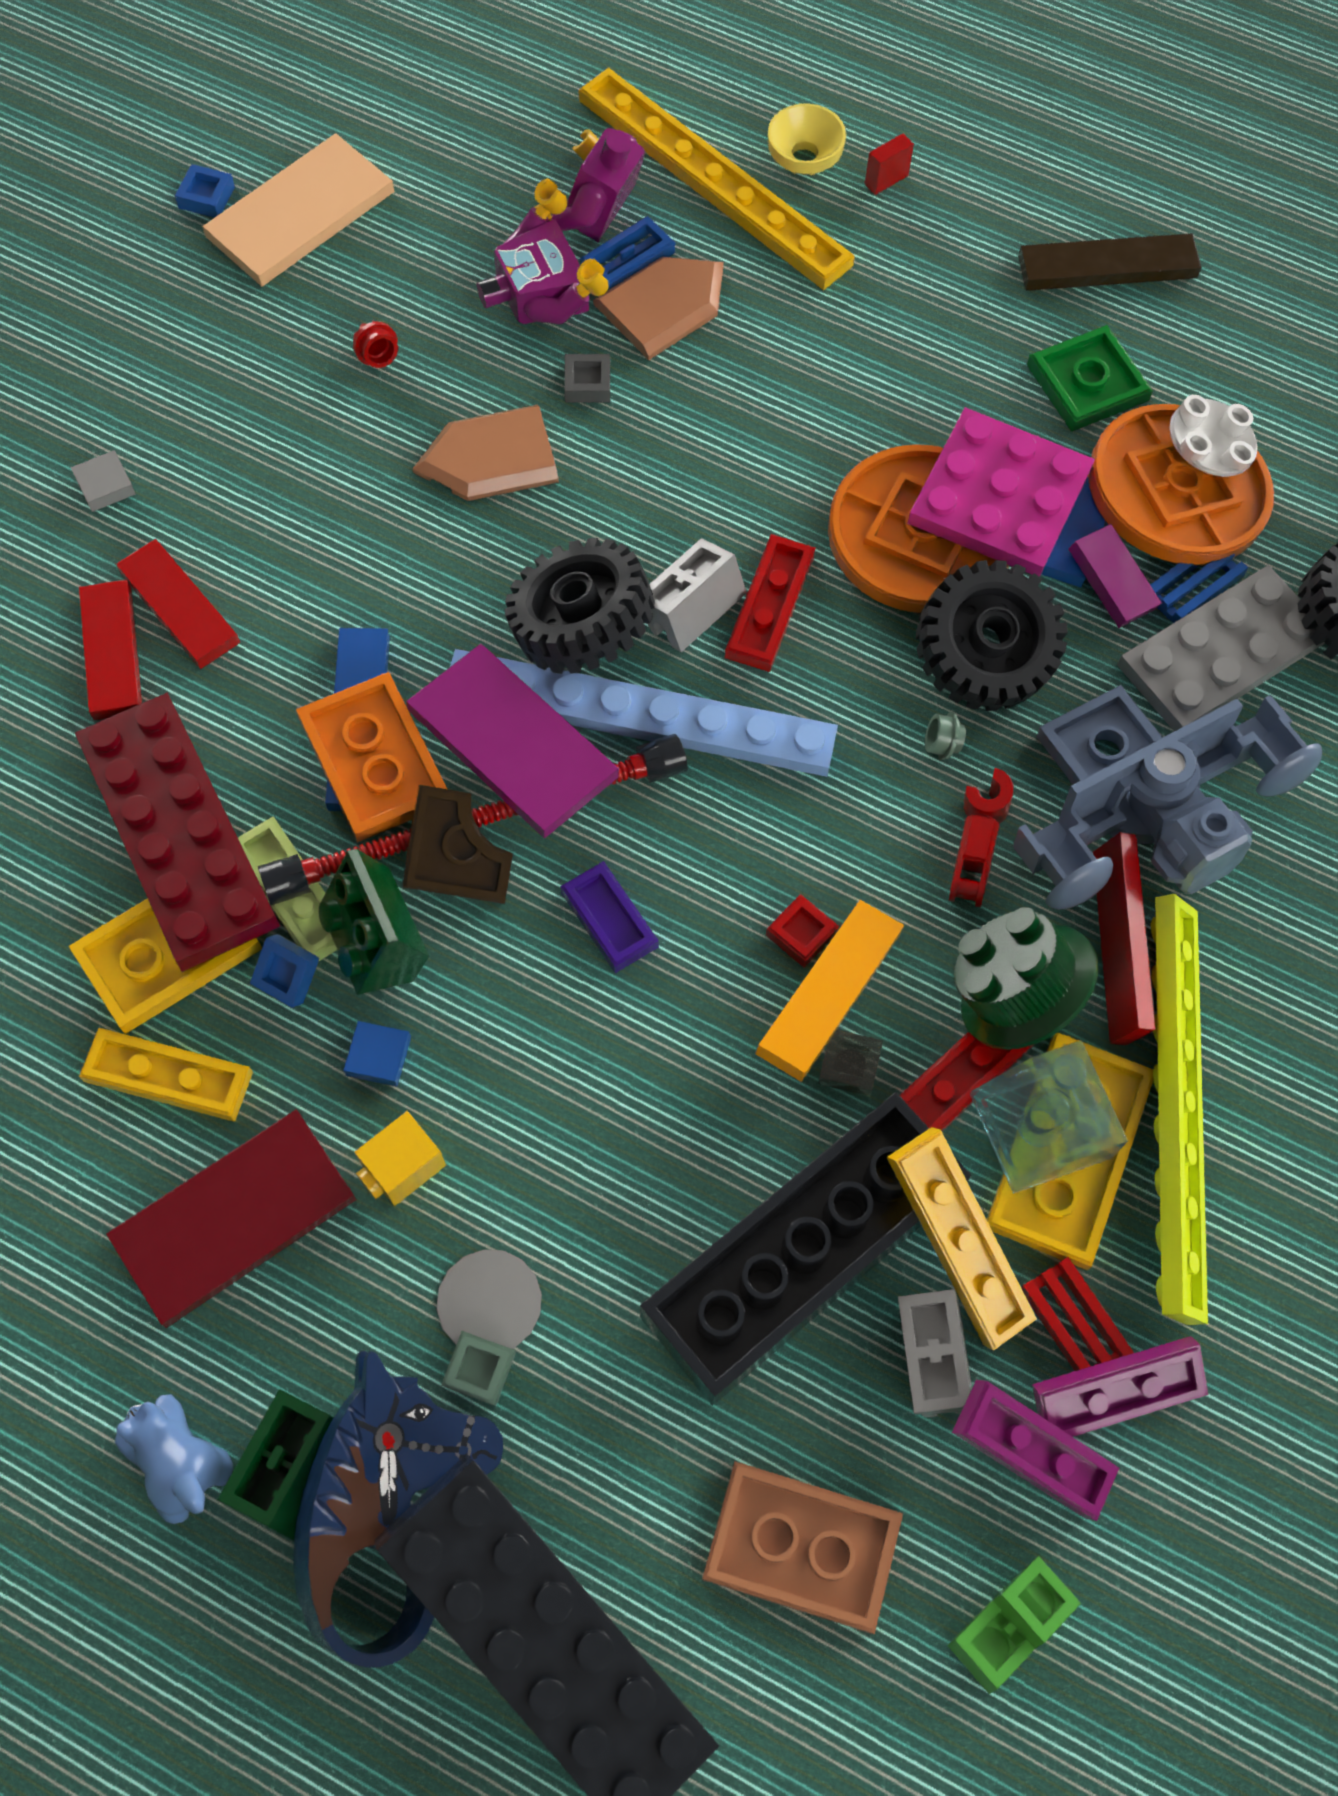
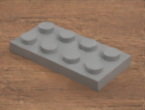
M1267 565L1121 655L1117 666L1172 730L1176 731L1227 703L1240 698L1325 643L1323 642L1316 646L1310 637L1316 630L1305 629L1301 620L1306 614L1298 612L1297 603L1301 599Z

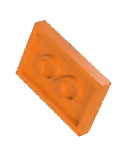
M389 672L296 709L298 719L357 843L412 820L418 785L447 789Z

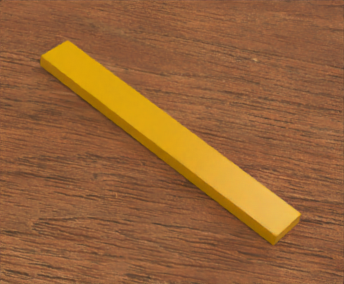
M610 68L604 70L579 89V101L616 130L632 135L638 144L644 148L645 153L823 291L853 267L855 255Z

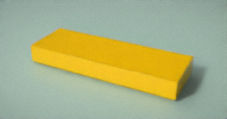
M98 1028L79 1077L85 1083L235 1122L253 1071L249 1066Z

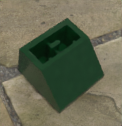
M358 849L347 851L318 909L320 923L326 932H330L338 950L340 969L345 977L350 978L357 995L411 983L429 958V954L390 868Z
M279 1389L217 1500L294 1541L296 1521L303 1490L316 1453L334 1417Z

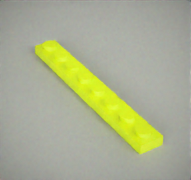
M1176 894L1155 897L1156 917H1153L1151 921V933L1156 943V965L1153 966L1151 975L1154 989L1157 992V1014L1154 1015L1156 1029L1153 1033L1158 1042V1064L1153 1069V1081L1158 1092L1159 1115L1154 1120V1134L1159 1144V1167L1156 1169L1154 1181L1157 1194L1160 1197V1221L1156 1225L1155 1237L1161 1252V1276L1157 1279L1156 1294L1158 1302L1162 1307V1315L1186 1325L1208 1324L1198 911Z

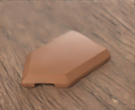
M662 256L609 289L604 295L595 298L593 304L650 360L718 316L724 262Z
M538 404L448 422L412 469L414 474L428 481L433 479L451 488L453 494L467 501L559 483L556 464Z

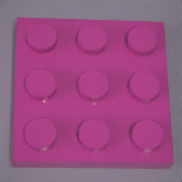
M964 407L910 511L908 524L995 560L1007 561V565L1012 567L1015 564L1026 568L1025 572L1032 575L1035 573L1040 577L1092 469L1095 459Z

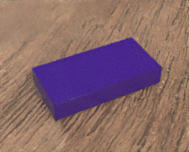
M604 861L560 886L561 894L615 973L659 948V940Z

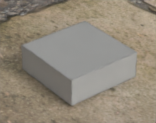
M115 450L71 467L92 512L136 494Z

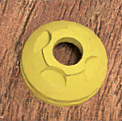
M796 104L782 109L772 118L767 134L768 148L773 159L786 170L794 174L814 175L831 168L838 162L846 142V129L842 120L831 110L815 104ZM798 150H809L816 155V158L811 161H802L796 159L793 153Z

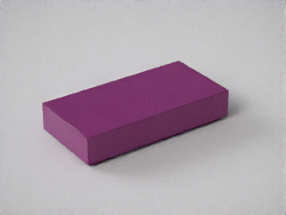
M1111 524L1075 541L1068 548L1118 628L1154 611L1162 604Z

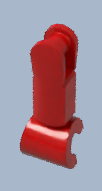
M994 768L989 792L991 799L983 798L977 787L966 786L964 811L967 818L965 819L950 885L949 901L955 902L957 897L975 901V907L981 908L998 837L999 824L1006 819L1013 797V782L1010 776L1003 770ZM961 871L981 873V880L975 881L961 878Z

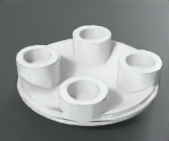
M1190 395L1175 410L1171 417L1169 429L1175 448L1189 464L1202 472L1220 477L1235 476L1246 471L1252 465L1257 455V440L1250 426L1253 422V415L1243 405L1233 404L1228 406L1216 400L1204 399L1199 395Z

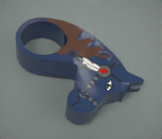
M374 1351L358 1352L355 1365L354 1391L336 1413L316 1453L300 1502L293 1552L296 1593L310 1633L329 1652L354 1665L368 1668L387 1666L409 1655L425 1638L432 1625L434 1616L406 1585V1600L402 1613L395 1625L385 1635L367 1644H346L339 1637L333 1625L331 1597L340 1574L349 1565L348 1558L366 1547L377 1550L374 1539L411 1506L413 1494L419 1490L431 1487L466 1453L485 1474L492 1472L499 1465L503 1453V1437L492 1421L485 1417L461 1414L440 1408L433 1403L423 1389L418 1387V1377L390 1376L379 1356Z

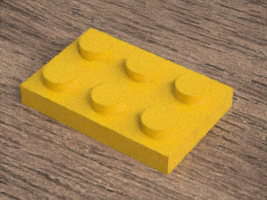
M148 898L68 946L124 1034L132 1031L262 950L259 941L255 938L181 972Z

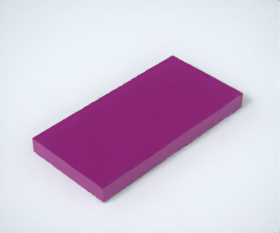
M479 644L406 701L408 711L544 839L619 776V768L482 644Z

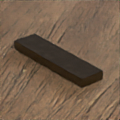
M1193 233L1021 245L1018 255L1026 291L1198 278L1202 268Z

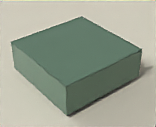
M461 1331L441 1386L497 1406L516 1350Z

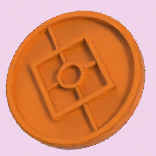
M1147 405L1120 415L1101 434L1091 454V458L1095 459L1088 475L1090 492L1097 509L1104 520L1113 526L1120 537L1153 557L1177 564L1186 563L1193 565H1207L1212 561L1223 559L1233 554L1237 556L1255 542L1268 523L1274 504L1272 478L1258 450L1254 462L1243 473L1229 477L1210 475L1189 464L1179 454L1172 442L1169 429L1170 420L1180 405Z
M904 445L871 455L857 464L844 477L833 497L829 515L828 536L830 547L838 566L859 590L872 599L895 609L921 613L929 597L950 574L953 575L959 568L967 564L970 568L977 561L987 560L988 566L996 561L986 555L908 524L910 511L943 447Z

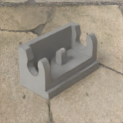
M701 538L650 583L655 605L654 609H651L653 614L651 623L647 624L655 636H658L665 630L672 648L679 652L685 650L747 594L735 554Z
M955 1289L899 1296L898 1302L914 1414H922L923 1417H937V1414L948 1412L960 1414L972 1390V1382L959 1298Z

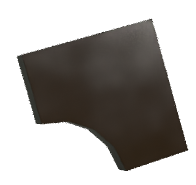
M418 785L401 887L505 904L513 853L494 846L480 833L472 816L471 793Z

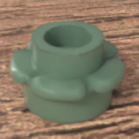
M949 712L946 716L934 714L928 724L925 735V749L928 753L937 754L939 760L949 759L953 753L958 754L963 748L966 738V727L960 724L956 713Z

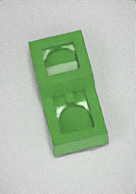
M1038 1556L1009 1582L947 1646L990 1694L999 1689L1035 1648L1044 1644L1081 1602Z

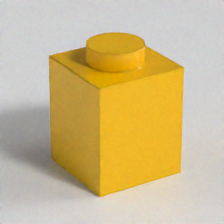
M408 1111L354 1152L363 1167L355 1173L359 1180L375 1199L384 1193L394 1207L446 1166L441 1151Z

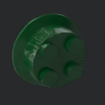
M1023 907L1009 914L1005 913L1003 916H998L997 919L993 918L986 925H982L981 929L967 932L959 941L958 949L960 953H958L959 957L956 958V967L953 969L955 971L953 973L955 976L953 978L954 984L962 996V1019L970 1034L982 1044L992 1048L1018 1049L1048 1039L1066 1027L1080 1013L1089 1000L1097 981L1098 958L1092 944L1082 933L1067 926L1054 925L1047 916L1038 912L1035 913L1029 907Z

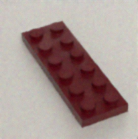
M168 692L75 732L181 972L280 927Z

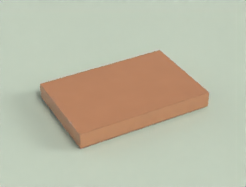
M735 1461L702 1580L863 1632L875 1634L903 1513Z

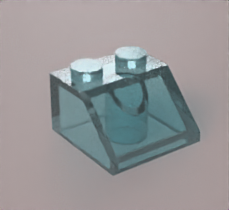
M1082 1040L1031 1057L972 1090L970 1093L1013 1194L1109 1160L1128 1142Z

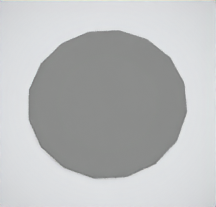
M481 1250L464 1256L447 1271L438 1289L437 1313L442 1329L455 1344L458 1342L461 1331H465L513 1349L531 1334L540 1316L542 1293L536 1275L522 1259L502 1250Z

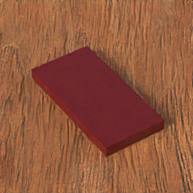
M295 1109L106 1233L160 1324L168 1328L357 1199L298 1110Z

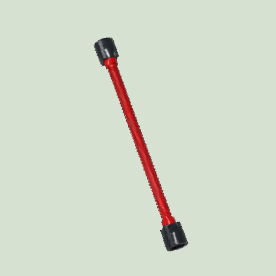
M672 734L637 746V754L628 756L624 763L622 761L618 765L614 763L619 768V776L611 784H616V781L620 783L622 779L627 781L628 777L634 780L646 777L649 783L687 772V759L679 737L676 734ZM498 800L497 804L491 802L490 806L485 804L484 808L479 806L478 810L476 808L472 809V816L478 828L482 827V824L487 826L488 822L493 824L494 820L496 822H499L501 818L505 820L507 816L511 818L513 814L518 816L505 801L502 802L501 800ZM404 830L403 834L398 832L397 836L391 834L390 838L385 836L384 840L379 838L378 842L372 840V844L366 842L365 846L360 844L359 848L354 846L353 850L358 849L373 859L377 858L378 860H381L382 856L387 858L388 854L393 856L394 852L397 854L401 853V850L406 852L410 831ZM341 850L340 854L338 852H335L334 856L328 854L327 858L322 856L321 860L310 857L301 861L298 854L257 866L270 905L272 906L310 893L309 885L321 882L320 878H324V874L326 876H330L331 872L336 874L346 852Z

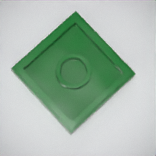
M1108 325L1030 354L1027 367L1071 432L1148 402L1153 393L1152 388Z

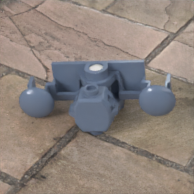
M1120 685L1040 726L1037 734L1038 740L1073 785L1070 786L1058 821L1032 834L1026 824L1019 827L1013 848L1032 874L1043 869L1056 886L1046 898V905L1052 909L1064 910L1078 906L1092 898L1105 886L1113 871V861L1110 857L1096 859L1087 845L1109 833L1112 837L1119 832L1135 834L1137 844L1154 843L1151 862L1164 880L1175 883L1184 894H1193L1228 875L1243 860L1251 846L1253 832L1237 811L1229 810L1219 797H1205L1200 790V785L1252 757L1266 774L1257 785L1256 792L1265 797L1278 796L1302 784L1315 771L1322 758L1321 745L1315 743L1307 746L1290 726L1292 723L1290 717L1271 695L1264 698L1255 717L1236 727L1234 724L1243 708L1238 699L1162 737ZM1099 740H1109L1118 746L1120 753L1116 755L1102 754L1097 750L1094 743Z

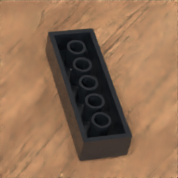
M897 1092L640 1305V1318L712 1406L922 1226L887 1157L929 1128ZM955 1157L968 1182L972 1175Z
M467 1453L374 1539L376 1549L588 1796H672L720 1746Z

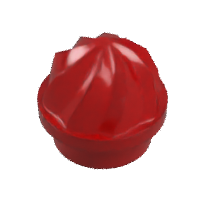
M373 320L368 324L361 323L359 330L353 336L354 353L365 365L374 368L386 367L397 356V335L384 322Z

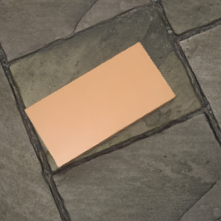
M335 133L202 227L209 241L263 287L394 192L393 181Z

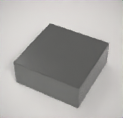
M565 354V403L610 402V354Z

